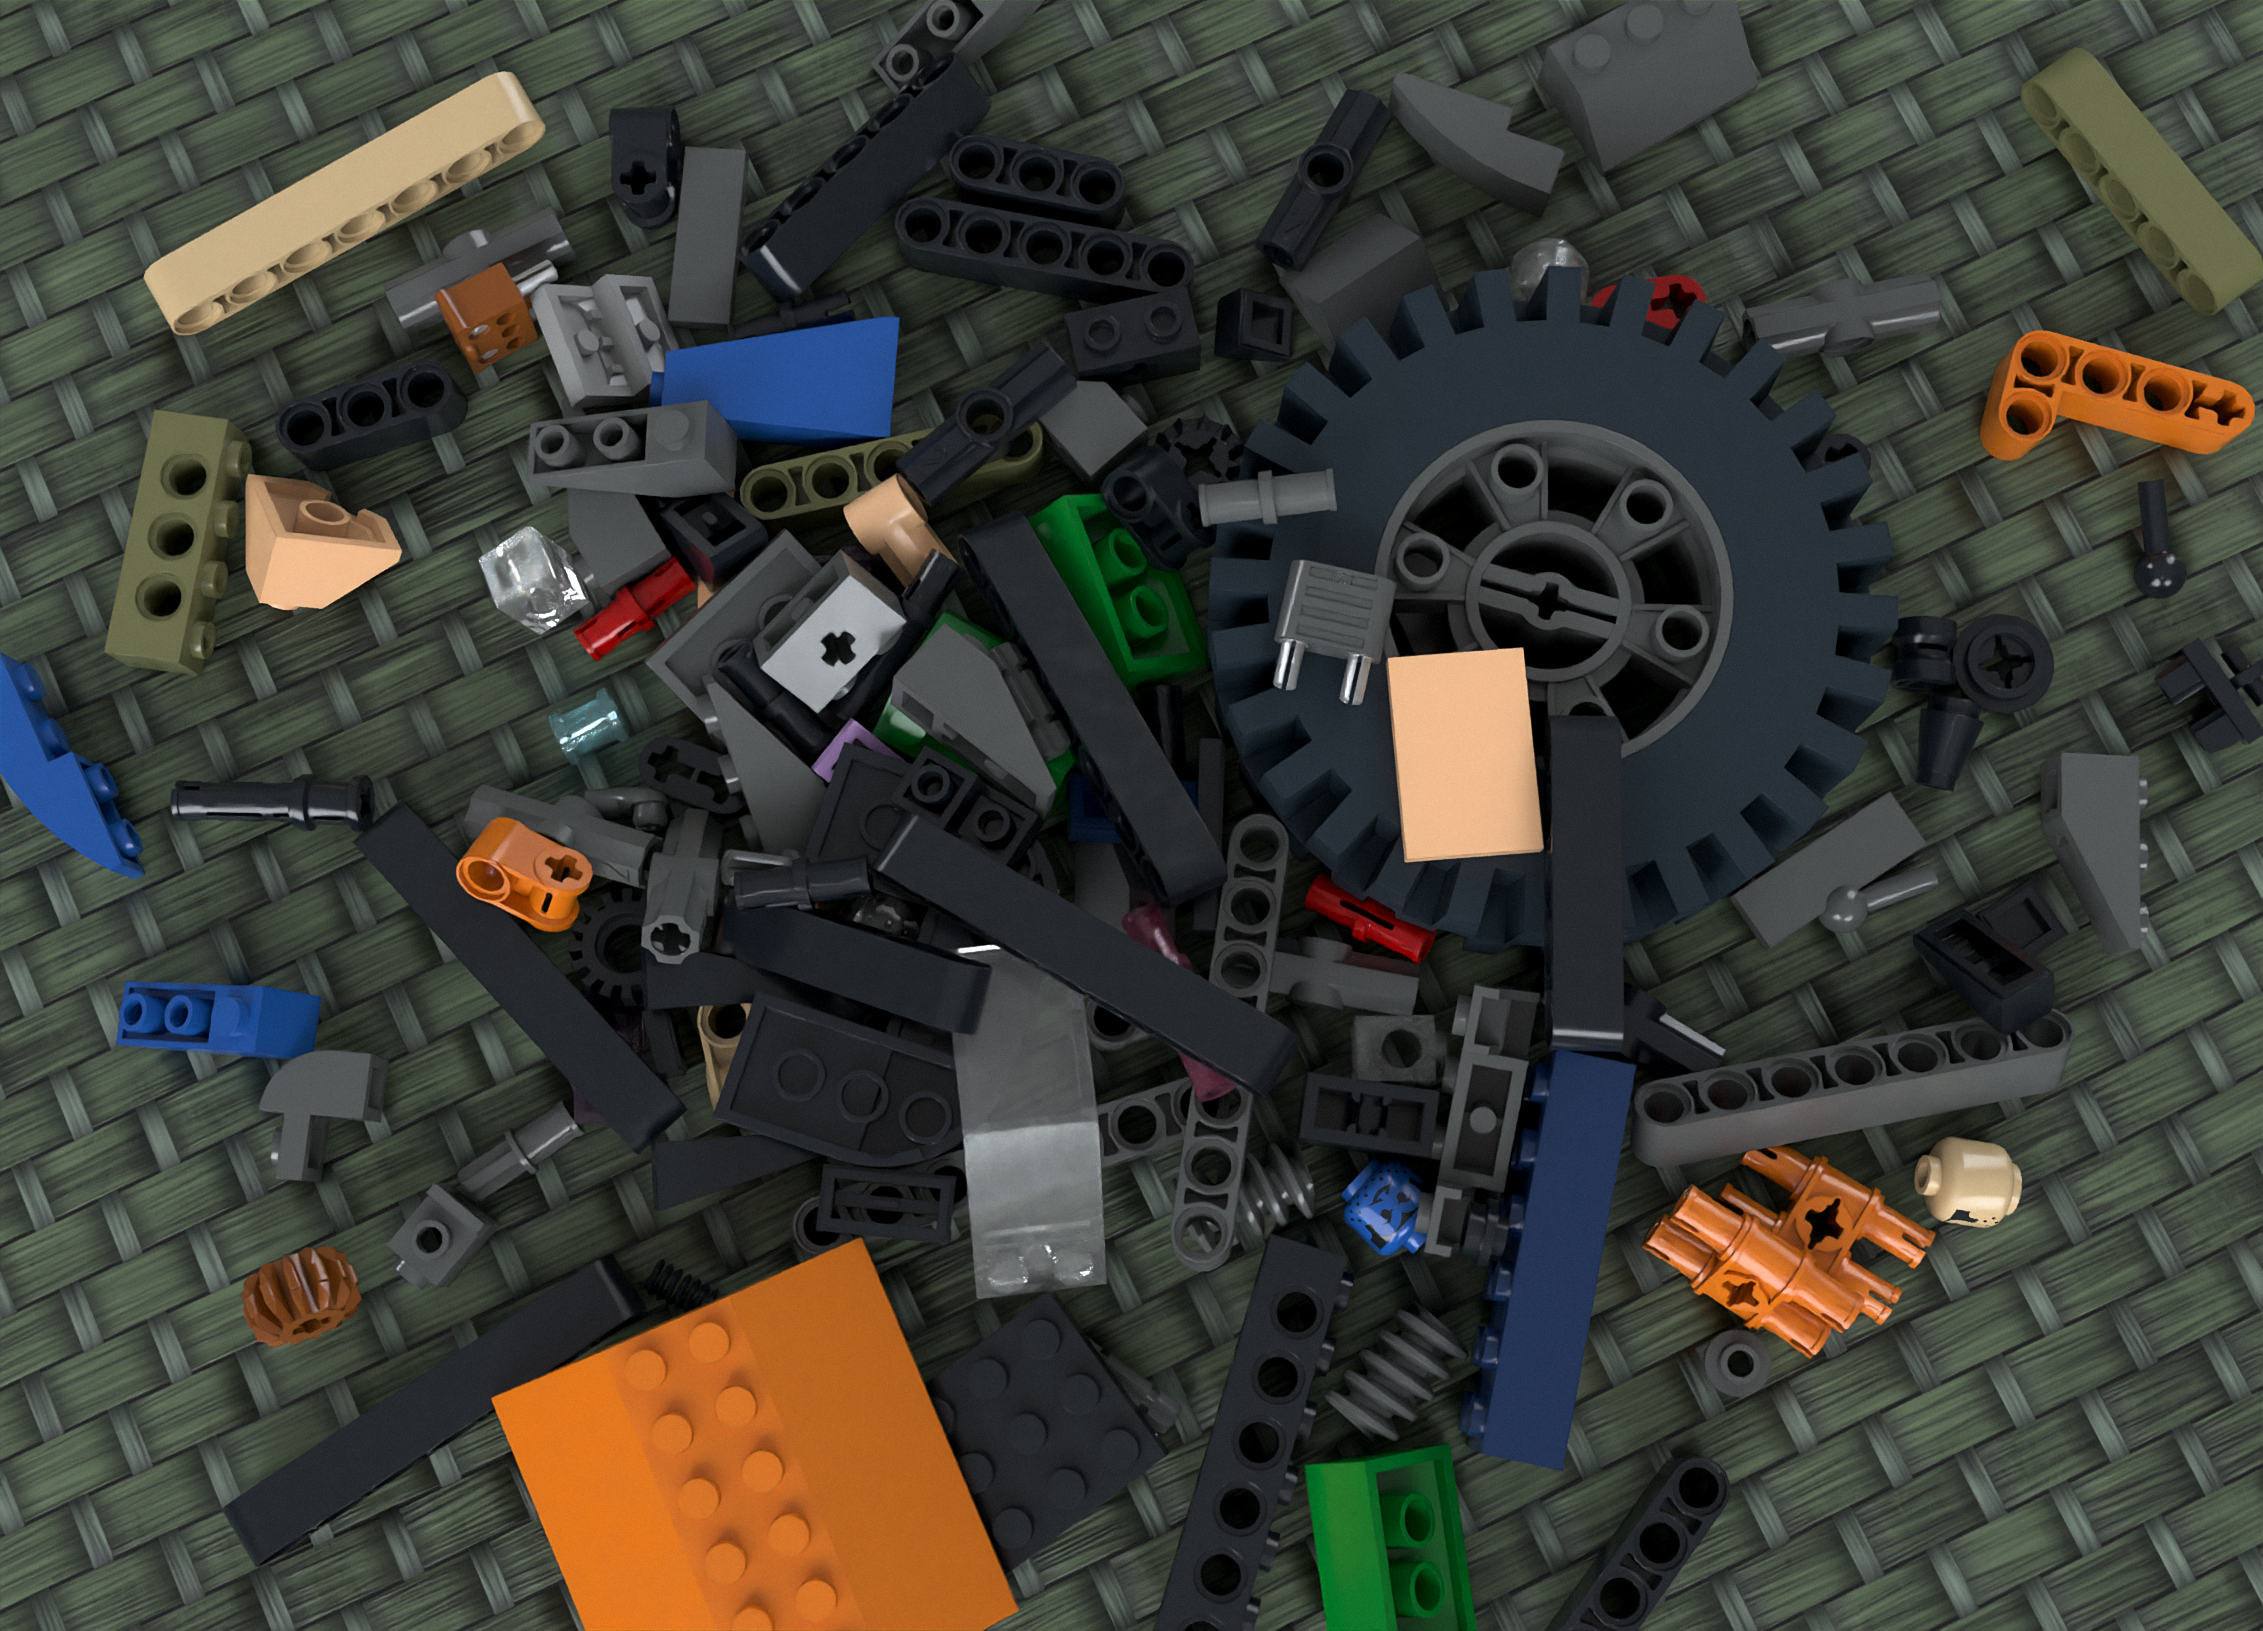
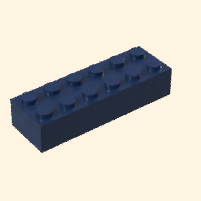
M1553 1050L1539 1058L1534 1068L1527 1067L1520 1104L1529 1107L1527 1120L1522 1132L1515 1131L1508 1167L1510 1170L1517 1171L1514 1189L1510 1196L1502 1195L1499 1203V1215L1509 1216L1508 1235L1501 1258L1498 1261L1490 1260L1487 1267L1483 1299L1491 1300L1492 1306L1488 1326L1478 1325L1476 1328L1470 1359L1471 1365L1480 1367L1475 1393L1465 1391L1458 1420V1431L1466 1432L1467 1435L1465 1445L1482 1454L1563 1471L1636 1065L1571 1051Z

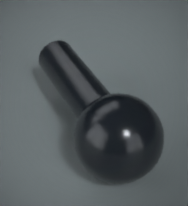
M2164 479L2137 482L2144 555L2135 565L2134 581L2138 589L2150 598H2169L2178 593L2185 584L2187 570L2181 557L2171 551Z

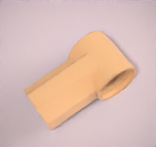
M898 473L843 508L846 520L859 542L870 554L876 555L879 553L905 588L911 583L932 548L957 563L928 524L927 513L918 496L908 485L907 481Z

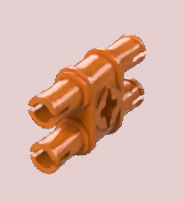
M1787 1144L1759 1149L1771 1156L1772 1159L1758 1150L1744 1152L1739 1163L1744 1166L1747 1165L1790 1192L1788 1199L1792 1200L1786 1211L1781 1210L1776 1214L1736 1190L1728 1182L1724 1185L1716 1199L1738 1211L1740 1217L1745 1213L1749 1216L1752 1214L1760 1218V1225L1798 1250L1805 1248L1812 1252V1257L1816 1259L1815 1266L1842 1285L1864 1296L1865 1301L1860 1312L1872 1318L1878 1325H1882L1892 1312V1309L1871 1297L1869 1292L1890 1305L1891 1303L1896 1304L1898 1302L1902 1289L1896 1285L1893 1286L1850 1259L1852 1252L1849 1251L1855 1239L1859 1241L1862 1237H1865L1903 1260L1909 1267L1914 1269L1923 1259L1926 1252L1907 1242L1902 1236L1920 1248H1924L1925 1246H1931L1936 1233L1930 1229L1927 1230L1884 1204L1885 1196L1881 1194L1880 1189L1875 1186L1869 1189L1829 1165V1159L1824 1155L1819 1157L1814 1154L1810 1159ZM1827 1206H1831L1828 1211L1830 1216L1827 1220V1225L1835 1231L1833 1237H1820L1813 1244L1808 1245L1811 1240L1809 1235L1812 1232L1813 1226L1804 1220L1806 1214L1815 1215L1821 1213Z
M1693 1184L1680 1196L1670 1215L1663 1212L1655 1220L1641 1244V1248L1664 1260L1688 1277V1285L1692 1287L1693 1292L1698 1295L1705 1293L1743 1318L1742 1324L1749 1329L1751 1327L1759 1329L1761 1326L1788 1342L1789 1345L1809 1359L1816 1355L1823 1347L1831 1333L1832 1327L1838 1332L1843 1333L1845 1329L1851 1326L1860 1313L1865 1301L1864 1296L1842 1285L1827 1275L1826 1272L1816 1267V1259L1812 1257V1252L1805 1248L1798 1250L1760 1225V1218L1753 1214L1749 1216L1745 1213L1740 1217L1713 1200Z

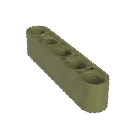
M2073 48L2022 84L2020 90L2021 99L2031 118L2194 311L2203 316H2213L2263 280V259L2254 245L2090 52L2082 48Z
M994 415L984 416L975 419L970 429L977 434L989 435L998 431L1003 421ZM1036 421L1018 436L1027 439L1033 444L1027 454L1021 457L1005 456L997 461L987 462L941 501L1024 483L1033 479L1042 470L1045 462L1043 433L1039 423ZM937 427L758 467L744 478L740 487V500L744 509L764 525L768 536L775 537L783 528L787 529L791 534L845 523L847 520L843 511L844 506L882 483L879 480L881 472L887 466L895 464L899 458ZM840 477L849 482L847 490L839 497L827 499L818 495L820 486L830 478ZM781 491L787 494L786 502L779 510L774 512L758 510V503L766 493ZM918 496L922 505L927 504L925 501H922L921 498Z

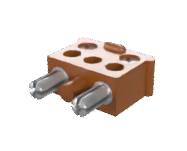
M545 260L512 278L501 261L447 290H439L435 294L434 298L451 336L473 373L483 372L487 366L539 339L533 321L537 320V316L529 296L542 284H550L558 279L557 270L549 260Z

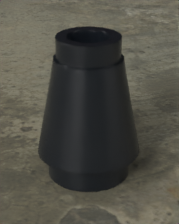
M1930 695L1927 708L1920 709L1917 756L1918 773L1915 783L1954 792L1956 780L1959 779L1984 726V722L1979 720L1981 705L1944 695Z

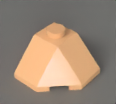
M248 474L246 481V572L259 603H266L282 610H295L299 607L323 609L396 564L400 560L402 550L387 520L365 508L360 510L357 516L348 513L344 508L330 502L331 491L311 481Z

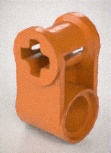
M497 817L490 820L456 866L458 881L467 893L476 899L491 903L527 921L536 929L545 932L568 930L575 923L580 910L577 897L589 887L593 875L591 864L581 853L564 847L530 830L521 822L508 817ZM569 867V876L561 883L560 880L564 869ZM552 896L547 912H544L542 910L544 901Z

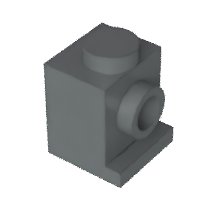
M434 1183L426 1192L428 1196L386 1245L399 1256L392 1264L393 1268L403 1278L420 1289H424L428 1282H431L435 1287H450L500 1226L453 1185ZM435 1227L442 1235V1244L437 1251L431 1253L424 1247L423 1238Z

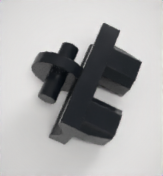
M2200 638L2177 650L2180 657L2168 664L2154 678L2173 706L2204 688L2218 709L2188 727L2207 755L2231 747L2240 741L2243 745L2251 744L2263 736L2262 726L2236 691L2243 687L2256 707L2263 704V680L2260 677L2263 674V658L2251 664L2237 644L2220 654L2234 674L2229 679Z

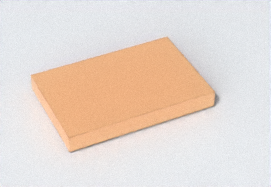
M1523 648L1388 658L1386 670L1404 861L1417 862L1541 852L1544 849Z

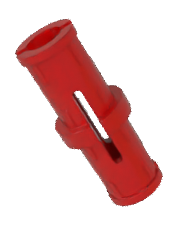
M673 555L659 566L657 570L631 588L624 585L616 591L617 598L592 618L590 617L580 626L574 628L573 632L591 657L599 662L604 656L614 650L616 646L639 630L649 631L656 625L655 618L699 587L682 563Z
M1321 872L1315 878L1305 899L1304 907L1306 909L1315 911L1353 930L1352 936L1354 939L1364 944L1373 940L1410 958L1418 965L1427 957L1437 935V929L1431 932L1430 930L1394 918L1396 911L1369 896L1363 901L1357 899L1332 883L1329 874ZM1352 906L1370 915L1371 917L1394 927V929L1390 930L1374 921H1371L1370 919L1349 910L1348 907Z

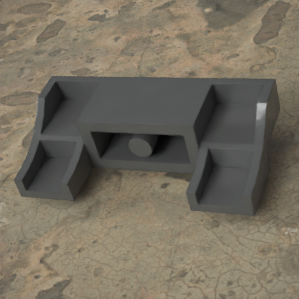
M1475 982L1472 997L1461 994L1458 996L1451 1034L1464 1036V1042L1460 1058L1447 1055L1440 1094L1452 1096L1453 1098L1448 1122L1436 1120L1432 1156L1430 1159L1440 1161L1435 1194L1421 1192L1414 1232L1427 1234L1424 1249L1426 1253L1450 1257L1451 1254L1459 1252L1463 1221L1470 1201L1485 1204L1487 1198L1498 1200L1500 1203L1501 1193H1504L1528 1067L1527 1055L1540 992L1506 985L1497 987Z

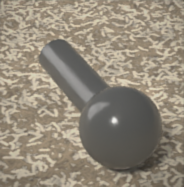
M1926 864L1864 886L1859 890L1849 886L1838 887L1829 894L1826 902L1827 911L1818 916V919L1825 928L1835 933L1844 934L1855 931L1864 923L1868 912L1938 888L1939 882L1931 864Z

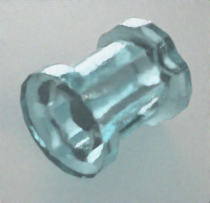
M606 687L597 691L596 699L567 713L561 714L556 710L547 715L551 729L563 753L573 766L582 762V754L615 738L621 742L631 738L623 716Z

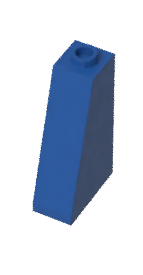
M877 317L666 351L665 372L652 371L649 407L708 400L737 432V439L836 450L890 438L900 317Z

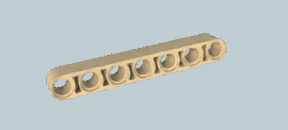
M512 72L494 73L160 258L150 265L145 271L143 278L175 334L192 335L199 333L526 151L543 137L546 130L545 124L517 77Z

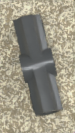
M550 206L494 233L490 230L480 229L461 234L445 246L442 251V257L383 285L393 311L404 330L411 336L444 321L434 298L439 290H447L501 261L512 278L545 260H549L554 268H558L577 259V256L553 207Z
M1928 272L1914 273L1864 285L1855 278L1832 281L1811 290L1806 297L1746 309L1741 316L1743 323L1742 338L1746 354L1762 338L1787 359L1820 352V356L1823 358H1837L1850 355L1868 348L1879 339L1935 328L1941 321L1940 294L1936 280H1932Z
M483 784L471 796L470 806L464 818L466 836L475 839L478 838L490 820L497 817H508L517 820L530 830L564 847L581 853L591 864L593 874L645 890L648 889L653 853H662L664 842L663 838L604 820L599 810L592 803L579 796L567 795L560 797L554 805ZM565 867L562 878L569 876V867Z
M687 808L684 815L678 819L670 820L665 842H663L662 853L654 852L652 856L647 889V910L642 925L641 946L649 949L655 955L658 962L681 964L685 957L699 952L700 944L703 940V931L706 928L707 916H714L716 912L720 885V857L724 844L725 826L717 823L708 810Z
M1299 936L1296 941L1278 937L1270 994L1285 996L1286 1001L1289 1003L1318 1010L1341 1012L1343 1008L1410 1020L1417 995L1421 964L1418 965L1408 960L1386 958L1381 955L1375 956L1354 952L1353 946L1329 939ZM1244 963L1229 967L1223 975L1224 981L1230 987L1241 989L1254 985L1259 978L1257 970Z

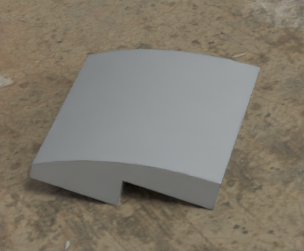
M605 274L592 286L542 284L529 296L571 407L613 406L650 400L652 371L665 372L666 351L680 349L667 320L666 312L652 277Z

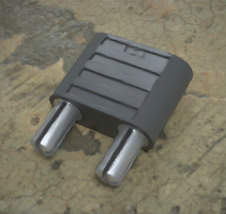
M1308 560L1292 561L1274 637L1277 643L1282 644L1273 680L1274 686L1282 688L1290 648H1295L1286 690H1294L1296 688L1304 651L1348 660L1339 697L1346 704H1348L1357 662L1361 663L1352 705L1362 704L1370 665L1379 664L1381 660L1397 584L1381 576Z

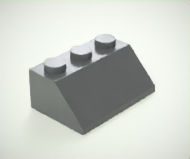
M1630 0L1548 46L1538 77L1539 82L1601 177L1755 91L1758 86L1739 9L1733 0Z

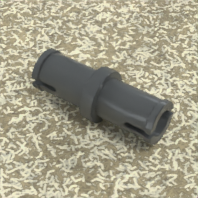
M1328 468L1326 471L1273 476L1272 470L1258 471L1257 479L1198 485L1203 527L1217 523L1263 519L1264 525L1278 524V517L1325 510L1337 511L1333 468Z

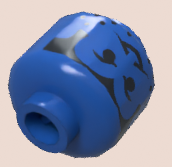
M1375 1157L1340 1195L1347 1202L1342 1213L1343 1220L1382 1256L1392 1255L1402 1246L1414 1254L1426 1241L1427 1234L1414 1232L1421 1192L1435 1194V1189L1403 1160L1392 1158L1382 1164Z

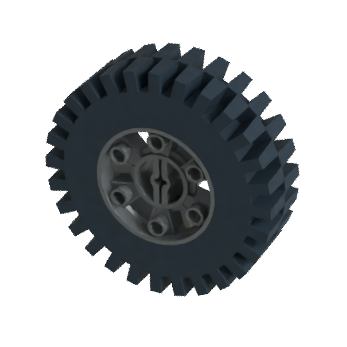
M1549 265L1530 301L1512 300L1506 268L1473 273L1461 302L1455 310L1445 312L1432 284L1402 296L1389 333L1380 336L1366 316L1339 333L1328 370L1321 374L1306 361L1285 384L1277 421L1274 425L1259 419L1244 446L1239 474L1240 481L1257 479L1258 471L1272 470L1273 476L1326 471L1328 468H1333L1337 511L1325 510L1278 517V524L1264 525L1263 519L1218 523L1214 557H1211L1206 627L1207 671H1213L1214 711L1223 740L1233 738L1239 753V779L1252 802L1256 804L1266 799L1279 817L1278 821L1284 825L1288 833L1289 850L1300 861L1306 854L1311 852L1332 870L1331 882L1361 901L1369 896L1396 911L1394 918L1430 930L1431 932L1438 928L1464 936L1462 947L1464 951L1493 956L1511 945L1534 946L1535 958H1544V849L1541 852L1417 862L1404 861L1386 670L1387 659L1400 657L1391 633L1390 624H1388L1380 663L1370 665L1362 704L1352 705L1361 663L1357 662L1348 704H1346L1339 697L1348 660L1304 651L1296 688L1294 690H1286L1295 648H1290L1282 688L1274 686L1273 680L1282 645L1277 643L1274 637L1292 561L1308 560L1377 575L1394 581L1397 584L1391 613L1447 614L1449 630L1455 648L1454 653L1497 650L1499 648L1494 644L1495 642L1506 645L1508 649L1523 648L1524 659L1527 660L1549 657L1574 664V666L1551 670L1525 665L1529 708L1540 709V756H1535L1543 844V739L1547 715L1584 713L1589 716H1615L1600 688L1611 681L1624 666L1673 693L1669 703L1658 719L1630 740L1620 724L1623 945L1637 942L1669 923L1674 922L1675 925H1678L1716 903L1775 862L1774 857L1806 834L1826 812L1829 806L1822 799L1854 772L1869 744L1868 741L1855 735V731L1885 702L1892 670L1870 665L1871 657L1898 629V596L1873 595L1869 592V584L1894 554L1887 522L1854 527L1850 514L1873 483V480L1860 452L1828 465L1824 464L1817 453L1818 446L1837 416L1817 389L1784 411L1769 393L1787 358L1764 339L1760 338L1739 363L1733 366L1710 350L1725 313L1695 299L1672 330L1646 320L1656 283L1625 274L1602 308L1580 304L1582 267ZM1548 491L1586 501L1603 511L1596 523L1572 513L1548 510ZM1468 498H1471L1487 526L1470 542L1464 552L1419 527L1421 523L1424 525L1428 520L1448 507ZM1420 553L1436 563L1438 572L1430 577H1417L1407 570L1403 559L1410 554ZM1653 555L1662 567L1671 585L1677 604H1645L1643 586L1635 564ZM1537 567L1553 572H1543L1533 576L1512 569ZM1664 625H1679L1682 627V650L1674 649L1667 644L1662 634V627Z

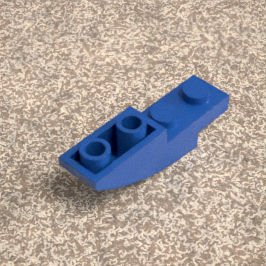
M0 652V773L30 812L58 838L80 854L111 871L132 879L146 874L138 857V854L143 852L142 841L130 821L126 818L121 819L113 801V798L117 797L119 792L111 773L102 763H95L71 751V746L64 730L55 719L48 718L40 700L46 697L47 693L39 674L29 663L22 664Z

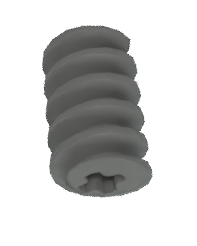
M1295 1136L1291 1137V1153L1289 1158L1286 1157L1275 1143L1266 1146V1166L1264 1167L1251 1152L1246 1153L1233 1245L1240 1243V1223L1246 1222L1257 1237L1264 1235L1265 1214L1270 1213L1282 1228L1289 1226L1290 1205L1295 1204L1306 1219L1314 1217V1197H1316L1307 1164ZM1226 1161L1217 1163V1183L1215 1184L1209 1180L1201 1169L1194 1171L1193 1175L1204 1185L1216 1186L1223 1183L1229 1177L1231 1167ZM1173 1178L1171 1182L1176 1194L1178 1180ZM1197 1221L1188 1227L1191 1239H1195L1206 1253L1215 1249V1232L1219 1231V1229L1213 1223Z
M1413 1299L1412 1301L1419 1312L1418 1315L1402 1309H1397L1393 1314L1402 1332L1401 1335L1384 1329H1380L1375 1334L1385 1352L1383 1356L1363 1349L1358 1354L1367 1374L1364 1376L1348 1369L1344 1370L1341 1374L1350 1394L1345 1396L1330 1389L1324 1394L1325 1399L1375 1444L1374 1437L1376 1435L1394 1442L1400 1438V1434L1391 1419L1394 1414L1413 1422L1418 1417L1409 1400L1411 1394L1432 1401L1435 1394L1426 1379L1428 1374L1449 1381L1452 1374L1443 1359L1446 1353L1465 1361L1470 1356L1464 1344L1444 1324Z

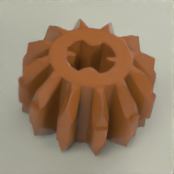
M323 1246L316 1250L305 1247L299 1253L292 1255L283 1254L280 1260L274 1263L263 1264L259 1269V1273L250 1275L243 1283L244 1290L241 1293L245 1306L242 1311L249 1329L253 1328L258 1342H265L268 1346L280 1347L289 1342L290 1344L298 1345L303 1340L312 1337L319 1338L322 1333L339 1328L343 1320L351 1318L357 1312V1304L362 1299L357 1288L360 1283L353 1265L348 1264L344 1252H337L334 1247Z

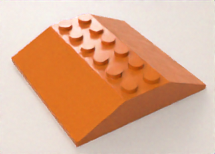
M863 1236L491 1398L585 1631H983L1019 1611V1606Z

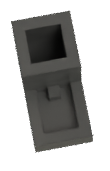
M320 1050L298 1056L276 1072L266 1086L259 1105V1110L284 1114L283 1126L276 1128L271 1143V1161L274 1165H277L275 1178L322 1183L330 1118L381 1123L389 1058L370 1053Z

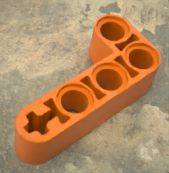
M2035 330L2021 337L1998 362L1980 426V439L1983 447L1990 455L2007 461L2020 459L2050 433L2056 416L2060 415L2189 452L2210 454L2219 451L2251 425L2255 417V404L2248 391L2234 382L2058 333ZM2021 358H2028L2034 361L2040 367L2042 377L2028 373L2023 368ZM2082 375H2089L2095 378L2101 385L2102 394L2089 390L2083 381ZM2144 392L2156 395L2161 401L2163 411L2152 408L2146 402ZM2006 415H2014L2020 418L2027 427L2028 435L2013 431L2008 425Z

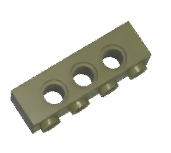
M154 410L104 650L106 654L127 666L201 676L204 659H209L214 651L216 629L212 620L216 600L224 595L227 588L228 568L224 560L228 540L235 537L239 528L240 508L236 501L240 481L248 476L252 464V449L248 443L249 438L228 419ZM206 474L204 486L195 494L187 495L186 491L190 481L198 475ZM194 533L191 547L185 553L175 556L174 549L178 540L186 534ZM181 592V603L174 613L163 617L162 608L164 602L171 595Z

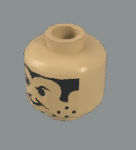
M1953 1136L1946 1137L1936 1143L1929 1156L1923 1155L1919 1159L1915 1170L1914 1183L1917 1193L1924 1195L1925 1205L1929 1213L1943 1222L1989 1228L1998 1224L2005 1215L2012 1214L2020 1200L2022 1190L2020 1169L2018 1165L2012 1163L2007 1151L1994 1143Z

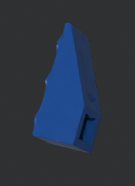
M125 981L123 1000L119 1011L116 1045L293 1060L298 1056L314 1051L321 996L265 986Z

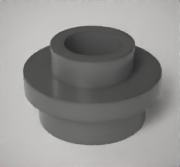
M1734 1329L1719 1333L1708 1343L1703 1356V1368L1708 1381L1715 1389L1729 1396L1744 1397L1757 1392L1764 1386L1770 1374L1771 1359L1767 1347L1757 1336L1744 1330ZM1737 1350L1744 1352L1749 1360L1748 1370L1741 1376L1733 1375L1727 1364L1729 1356Z

